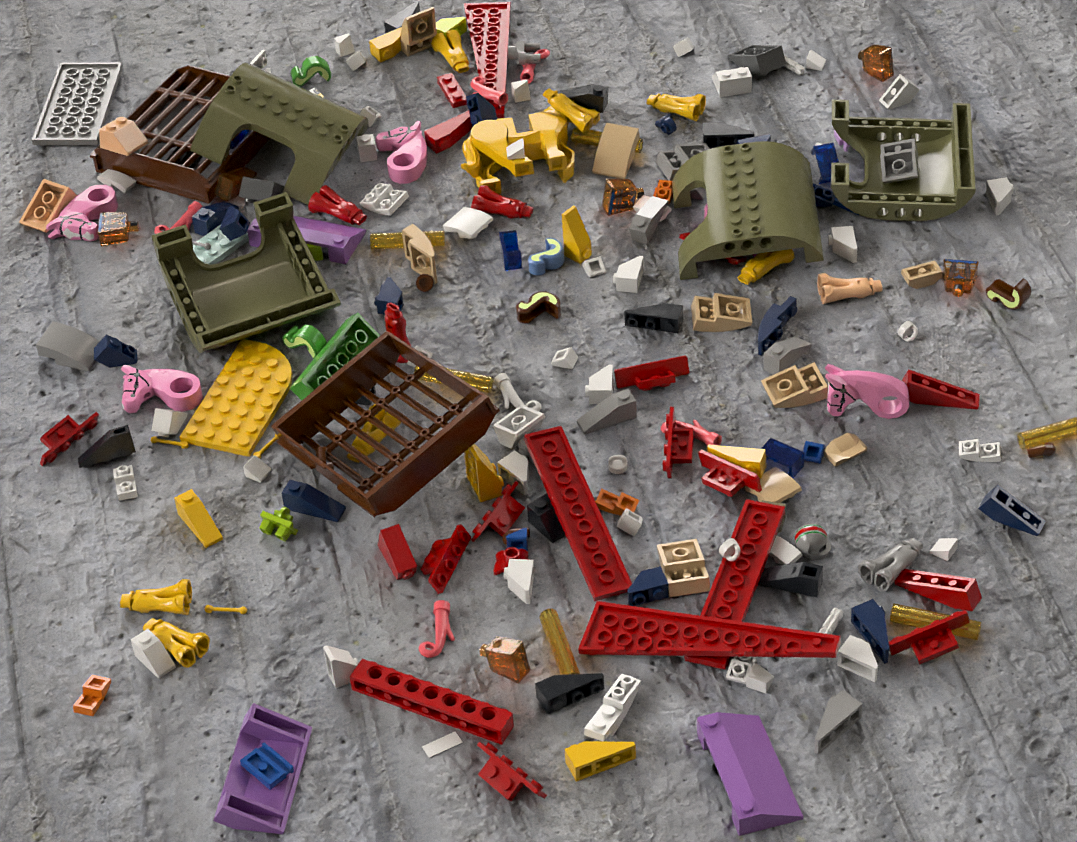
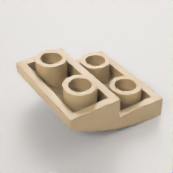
M777 467L763 473L760 479L762 491L757 492L745 486V490L756 495L759 502L763 500L781 503L802 491L801 486L792 477Z

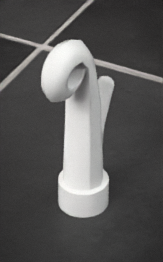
M498 374L494 378V383L502 392L505 408H509L510 402L516 408L524 405L511 385V380L507 374ZM535 400L529 401L524 405L529 408L532 407L531 409L538 412L541 410V404Z

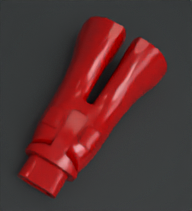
M327 185L322 186L319 193L315 192L309 200L308 209L312 213H327L352 225H361L367 219V216L354 203L344 200Z
M480 185L478 194L474 196L471 204L473 209L484 213L504 215L512 219L518 217L530 218L534 207L527 206L526 202L499 195L487 185Z
M387 303V309L385 310L386 331L411 346L406 334V320L397 305ZM400 355L397 362L407 363L408 360Z

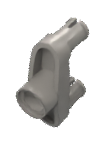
M518 41L516 45H508V60H516L518 65H526V63L540 64V53L526 54V52L540 50V42L526 43V41Z

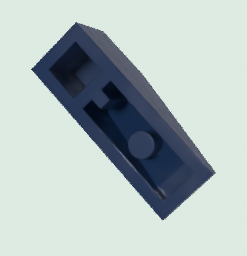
M224 201L201 207L192 216L195 233L202 236L207 235L222 224L228 207L232 206L239 209V206Z
M289 480L281 493L284 507L289 508L293 512L339 522L346 510L345 505L307 483Z
M999 485L995 486L985 495L978 508L993 521L1035 536L1040 534L1046 522Z
M874 599L852 607L851 623L867 643L870 644L883 663H888L889 643L883 607L878 605Z

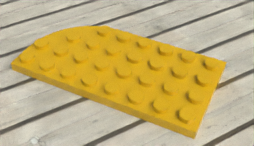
M241 339L179 436L180 442L187 441L191 445L250 457L292 385L291 366L285 355L266 343Z

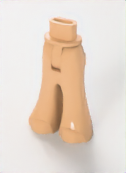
M826 273L818 274L817 287L819 296L821 295L822 304L845 298H865L883 290L881 281L873 280L872 278H869V280L868 278L841 279L831 277Z

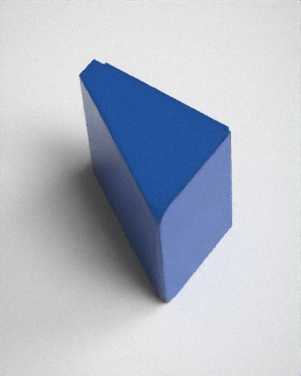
M805 441L801 460L821 464L824 449L826 448L825 444Z
M522 528L506 536L507 548L515 547L528 551L527 528Z

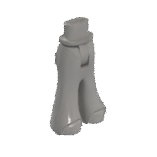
M911 538L909 541L904 540L902 543L897 544L887 553L876 559L863 560L858 564L861 578L870 585L874 582L876 589L882 592L887 591L898 575L905 568L913 564L915 558L919 556L920 550L923 549V544Z

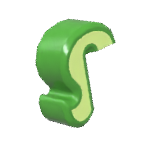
M319 56L306 58L300 69L298 66H295L290 72L292 82L297 86H303L317 73L328 82L331 79L328 62Z
M304 325L300 329L298 326H294L283 336V342L288 348L294 349L306 345L313 358L317 356L327 343L322 333L312 325Z

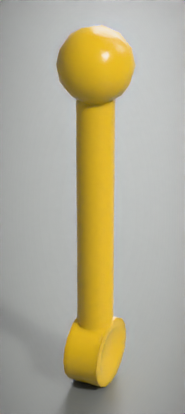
M275 434V437L259 452H254L253 456L261 458V454L277 439L279 440L278 436Z
M156 436L151 437L152 443L159 442L178 445L183 449L189 447L187 441L177 442L158 439Z
M206 605L205 612L221 611L246 614L247 608L244 606L240 608H224Z

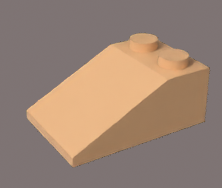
M43 179L19 223L46 233L49 231L46 229L47 224L58 218L62 210L77 194L69 187Z

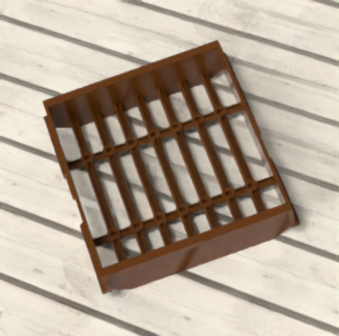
M187 65L176 69L126 118L134 121L146 139L152 140L140 153L134 152L126 156L100 148L99 145L90 154V158H93L95 170L98 173H103L107 169L115 170L131 177L137 184L210 204L241 169L254 158L270 138L252 131L208 178H205L201 173L213 162L212 160L206 158L196 170L189 168L201 156L195 152L182 165L175 164L186 151L191 150L196 132L187 142L180 141V139L205 115L217 93L230 78L229 75ZM192 92V93H196L197 95H196V96H192V95H189V94ZM205 96L211 97L210 100L203 99V98H204ZM173 97L176 98L145 130H141ZM189 101L159 134L151 133L181 102ZM196 105H204L172 138L166 137ZM239 132L238 134H236L235 137L232 139V141H233L241 132ZM166 143L154 157L146 156L157 144ZM180 147L168 161L160 160L171 148Z
M386 331L271 425L279 438L276 441L278 445L310 469H315L337 486L341 493L375 518L377 515L396 511L482 438L500 409L491 402L487 395L445 369L443 365L434 359L428 358ZM401 355L420 369L414 374H408L395 364ZM392 372L403 379L404 382L399 386H393L383 378ZM426 372L464 398L458 403L453 404L418 381V379ZM378 384L389 391L390 394L385 398H379L369 390ZM412 385L449 411L443 416H438L405 394L404 391ZM364 396L376 405L370 410H365L355 402ZM399 398L434 423L429 428H422L389 404L394 399ZM471 401L472 404L463 411L462 409ZM347 408H350L360 415L361 418L351 423L340 414ZM383 409L419 434V436L413 441H409L374 416ZM455 415L457 416V417H456L455 419H453L450 423H448V421H449L451 418H453ZM335 420L344 426L346 430L342 434L337 435L326 426ZM367 422H370L405 448L399 453H393L360 428ZM443 428L436 435H433L438 429ZM318 432L324 434L332 440L330 444L324 447L326 450V460L332 462L335 467L360 486H354L300 444L305 443L316 452V448L322 446L311 438ZM352 434H355L387 457L389 461L385 465L379 466L345 440ZM425 440H427V442L423 446L418 448L419 445H421ZM340 446L375 473L369 478H363L332 455L331 452ZM412 452L413 454L404 461L403 459ZM398 465L397 468H395L391 473H389V471H390L394 466ZM382 477L383 479L374 486L373 484Z

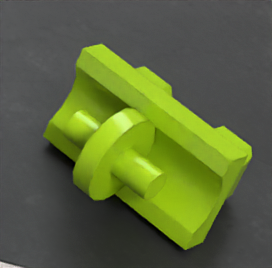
M282 507L280 511L275 510L274 515L262 511L260 514L263 521L259 529L263 533L271 535L273 529L278 528L275 536L285 542L291 534L296 536L298 529L293 527V522H291L293 516L290 515L289 508Z

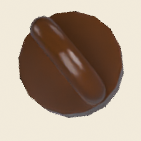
M421 274L416 279L417 288L422 292L430 291L434 286V278L429 274Z

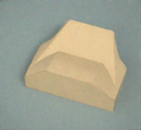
M931 261L902 269L901 274L910 287L919 289L934 285L942 278L943 271L936 261Z
M846 433L829 443L824 449V457L836 467L867 451V446L855 434Z

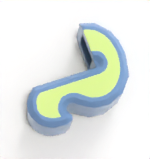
M545 238L546 251L529 256L528 263L531 274L536 276L543 275L545 269L553 270L563 265L565 261L564 248L557 239Z

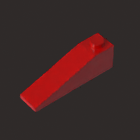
M469 111L425 130L426 145L436 154L452 147L473 128Z
M909 369L902 379L908 387L910 402L975 410L979 408L980 394Z
M904 569L894 581L895 585L954 609L973 611L982 599L975 578Z

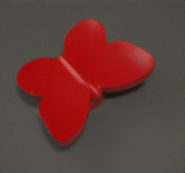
M509 547L497 552L494 575L504 572V568L508 567L509 559L529 560L528 551Z

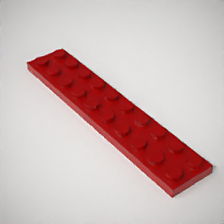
M562 426L525 434L524 441L594 601L628 593L627 590L632 585V582Z
M746 499L731 536L739 544L740 555L732 562L723 557L700 616L744 622L784 517L785 506ZM684 656V659L687 662L726 669L730 656Z

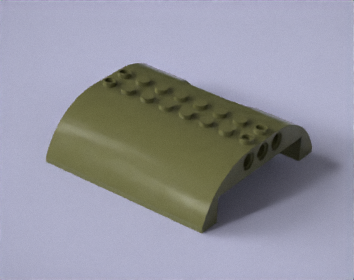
M244 62L233 72L211 102L199 125L190 151L221 165L229 155L231 141L236 134L243 130H253L288 146L294 152L295 163L283 193L287 192L289 197L308 205L311 196L315 192L319 193L320 188L324 185V182L355 137L362 136L365 133L369 122L368 118Z
M832 99V126L842 140L860 153L864 160V181L862 182L849 180V163H831V189L839 202L856 214L872 219L927 221L939 219L958 211L973 197L976 187L970 104L953 103L951 120L849 117V100ZM915 138L918 151V178L883 184L880 145Z
M767 141L727 145L700 152L687 160L678 169L672 181L674 209L692 206L691 190L699 187L706 190L708 207L704 221L684 239L679 248L680 280L698 278L697 262L802 247H804L806 263L824 261L811 166L807 158L796 149L785 144Z
M287 192L253 203L261 233L259 247L249 254L218 264H205L197 258L193 251L192 237L186 224L151 235L158 263L170 296L198 352L203 353L341 305L335 289H328L294 220L293 204Z

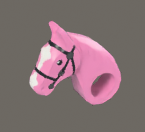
M417 121L412 127H399L391 131L379 133L375 138L376 147L379 151H394L387 158L388 174L393 182L406 184L416 181L426 167L427 146L422 136V131H420V121Z
M94 185L78 194L67 204L58 218L47 224V230L55 229L48 237L51 240L65 236L70 240L96 241L100 236L98 224L90 222V220L99 219L100 213H103L105 217L106 213L109 216V213L113 215L117 211L118 202L114 189L107 185Z
M827 364L825 367L830 373L825 375L829 381L827 411L832 416H841L845 408L857 399L862 400L876 415L882 418H898L907 412L910 406L909 391L903 381L877 372L844 371L831 364ZM888 396L897 397V399L890 401L882 398Z
M123 365L121 368L126 374L123 376L122 406L128 413H136L140 409L141 404L154 395L171 409L181 412L193 410L200 405L203 399L199 378L194 374L174 369L138 370L127 365Z

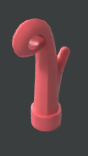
M540 49L534 53H540V59H545L550 55V51L547 49ZM527 63L522 65L521 81L527 80L528 84L533 81L536 64Z
M477 76L472 79L470 85L477 91L473 94L479 93L484 98L491 99L501 106L507 103L508 94L483 86L486 82L484 77Z
M193 201L188 206V210L170 229L186 224L189 230L193 222L192 216L203 206L199 202ZM158 225L154 229V233L157 234L163 232L162 230L170 229L166 225Z
M676 420L675 428H693L694 438L704 442L706 446H720L722 436L715 432L707 431L697 420H693L694 425ZM664 422L661 426V431L664 434L665 429L669 428V425H666V422Z
M438 600L434 603L435 644L426 641L419 645V652L426 658H433L441 653L446 641V634L451 641L455 640L449 624L450 603L445 600Z

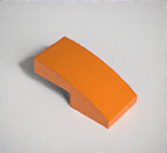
M601 488L595 502L602 511L622 515L625 508L635 512L640 500L621 492L619 497Z
M91 675L82 686L83 694L73 705L74 712L94 716L108 692L111 679Z

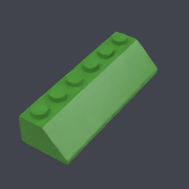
M357 312L345 320L290 389L302 401L380 335Z

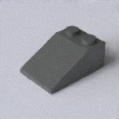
M751 45L728 55V58L740 67H748L751 75H758V77L766 76L769 71L780 70L781 66L786 65L782 45Z

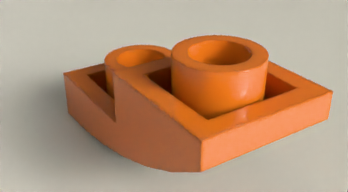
M659 180L653 196L668 200V204H670L673 198L672 181Z

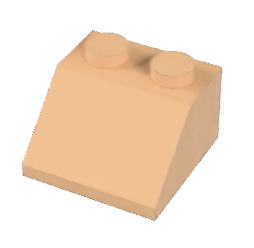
M118 117L99 129L100 148L129 156L148 144V140L134 121L128 120L125 117Z

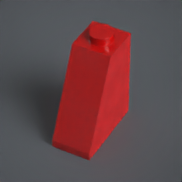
M396 524L380 530L378 547L396 579L403 578V580L413 577L417 570V564L400 525Z

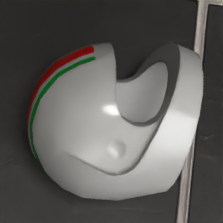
M815 523L804 524L797 530L794 536L795 546L802 553V557L809 560H820L828 556L831 544L825 529ZM825 545L826 549L823 552H819V550Z

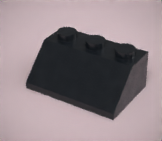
M547 493L527 504L528 522L552 544L566 536Z

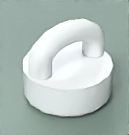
M911 321L904 322L898 330V335L907 342L913 341L918 334V328Z
M613 455L608 459V469L611 473L621 474L627 470L628 464L625 456Z
M734 538L726 540L720 546L719 553L728 561H735L740 555L738 542Z

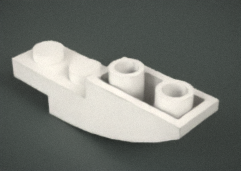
M621 674L604 696L603 705L584 728V735L600 741H605L609 735L613 736L629 711L641 685V680Z

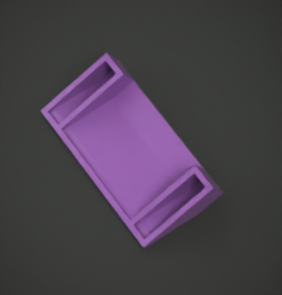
M294 216V220L306 244L328 248L329 260L331 262L346 264L366 233V229ZM255 218L247 232L250 246L259 247L261 233Z
M253 703L244 716L213 821L232 829L283 834L312 727ZM264 742L294 767V772L286 775L287 778L271 790L243 768L240 762L242 758L254 749L260 748Z
M716 712L697 717L698 738L703 750L709 749L732 804V820L739 836L803 820L802 812L759 716Z

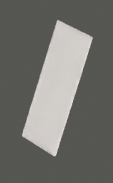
M455 731L422 746V748L430 758L463 742Z

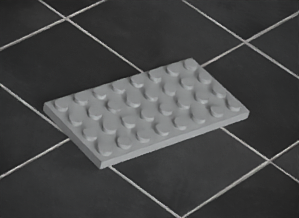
M60 62L32 138L33 145H98L100 140L99 129L104 127L123 69L122 62Z

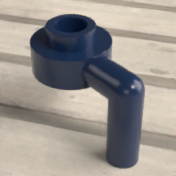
M670 113L655 122V126L661 128L662 132L668 135L677 130Z

